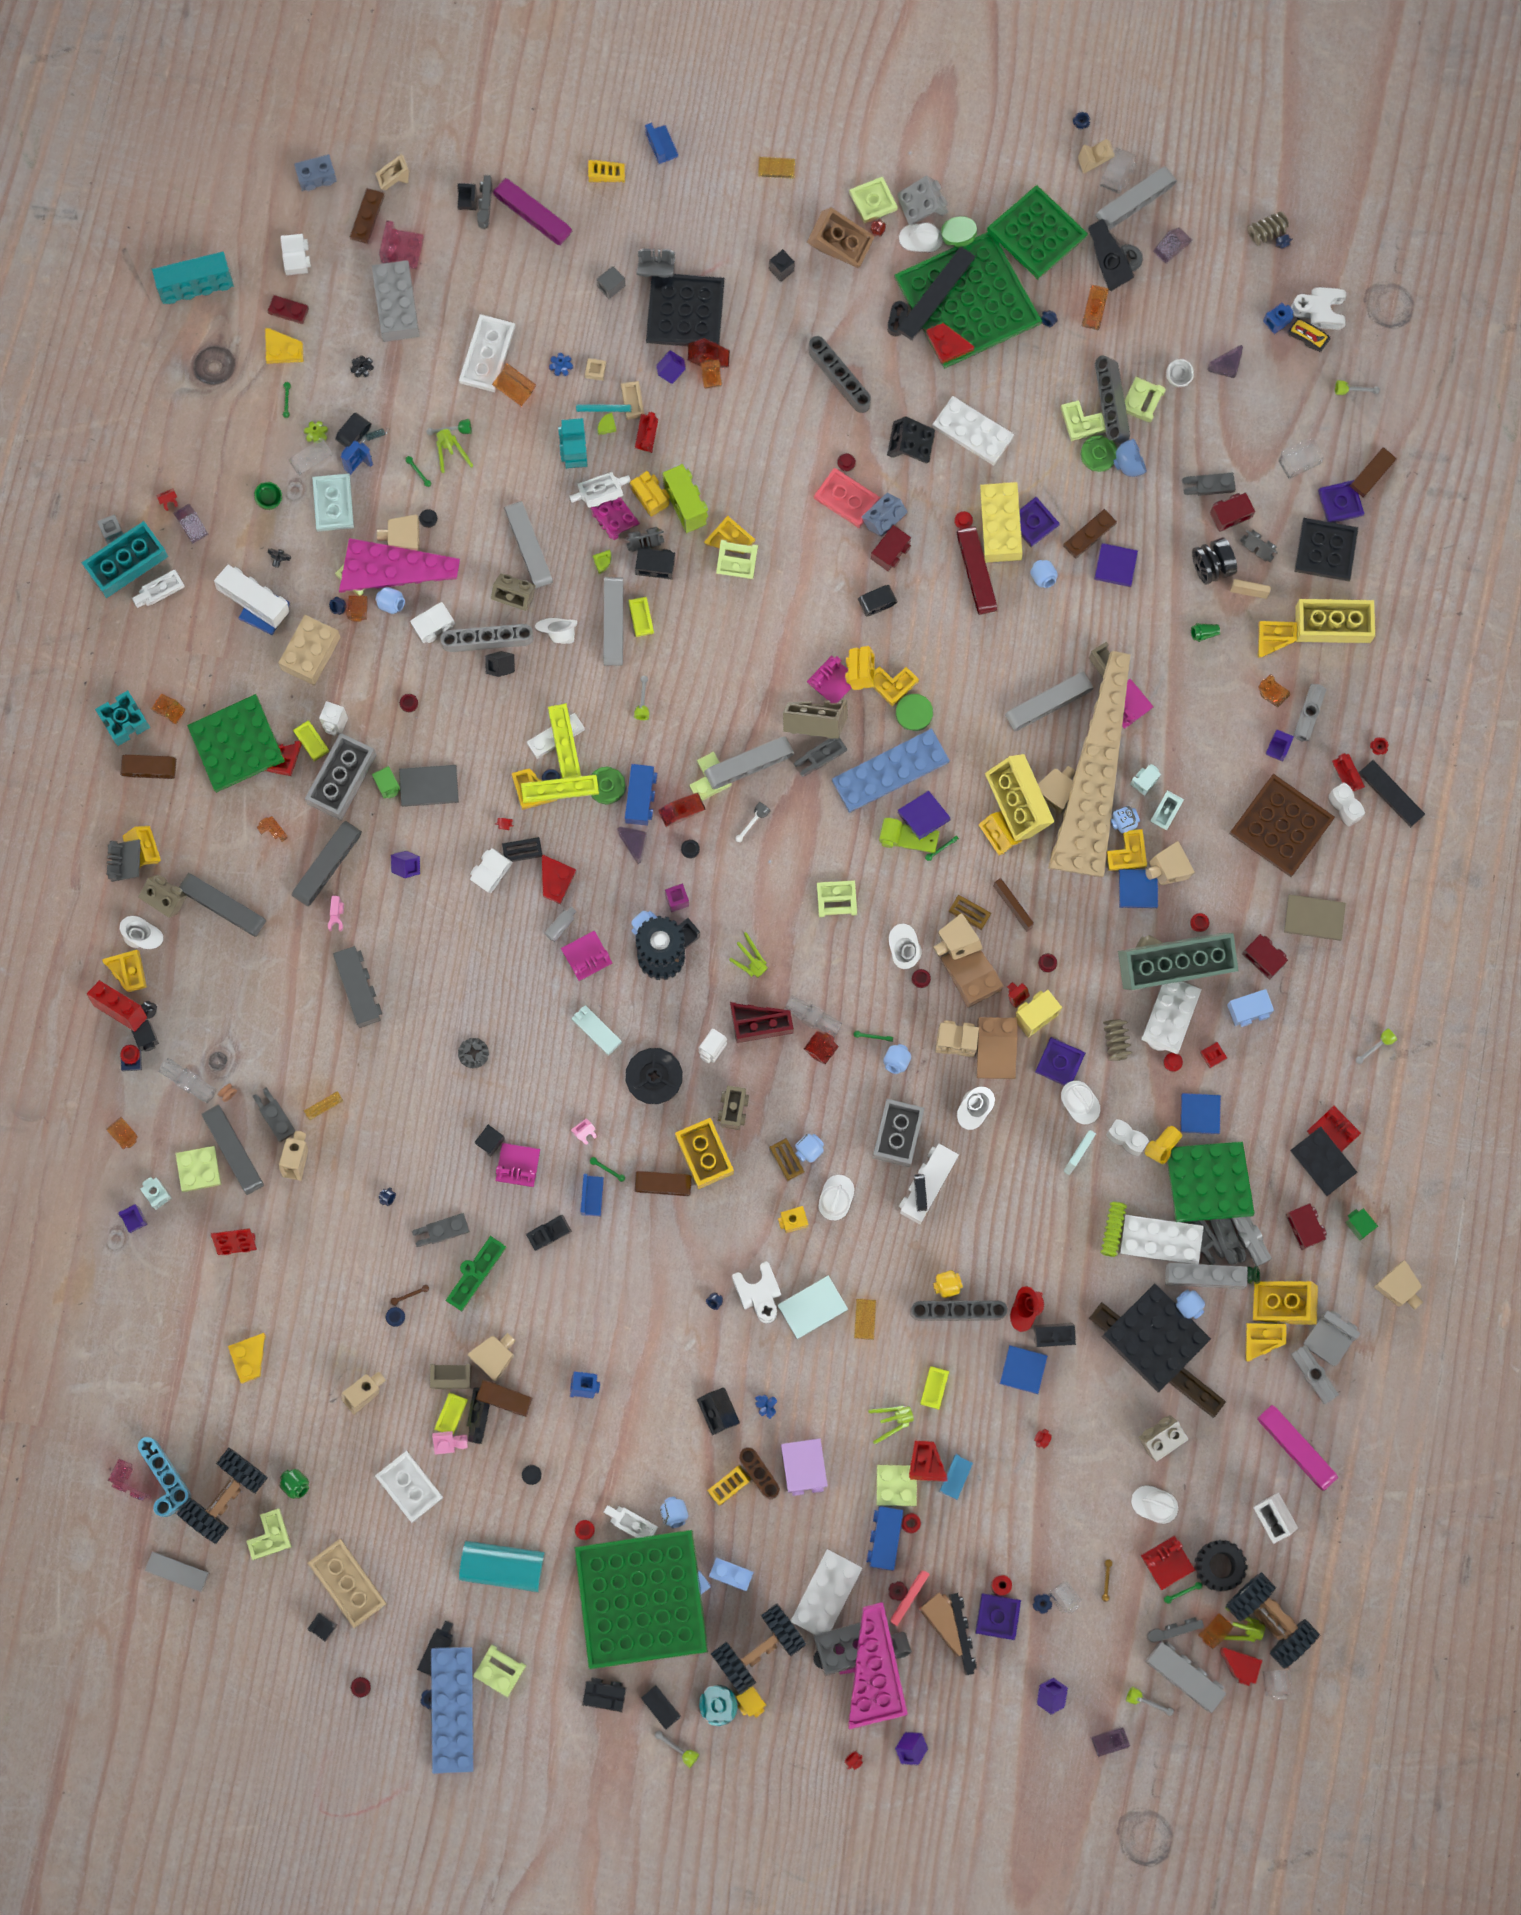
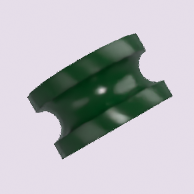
M1255 1266L1253 1269L1247 1267L1248 1284H1252V1282H1255V1284L1260 1283V1270L1258 1266Z

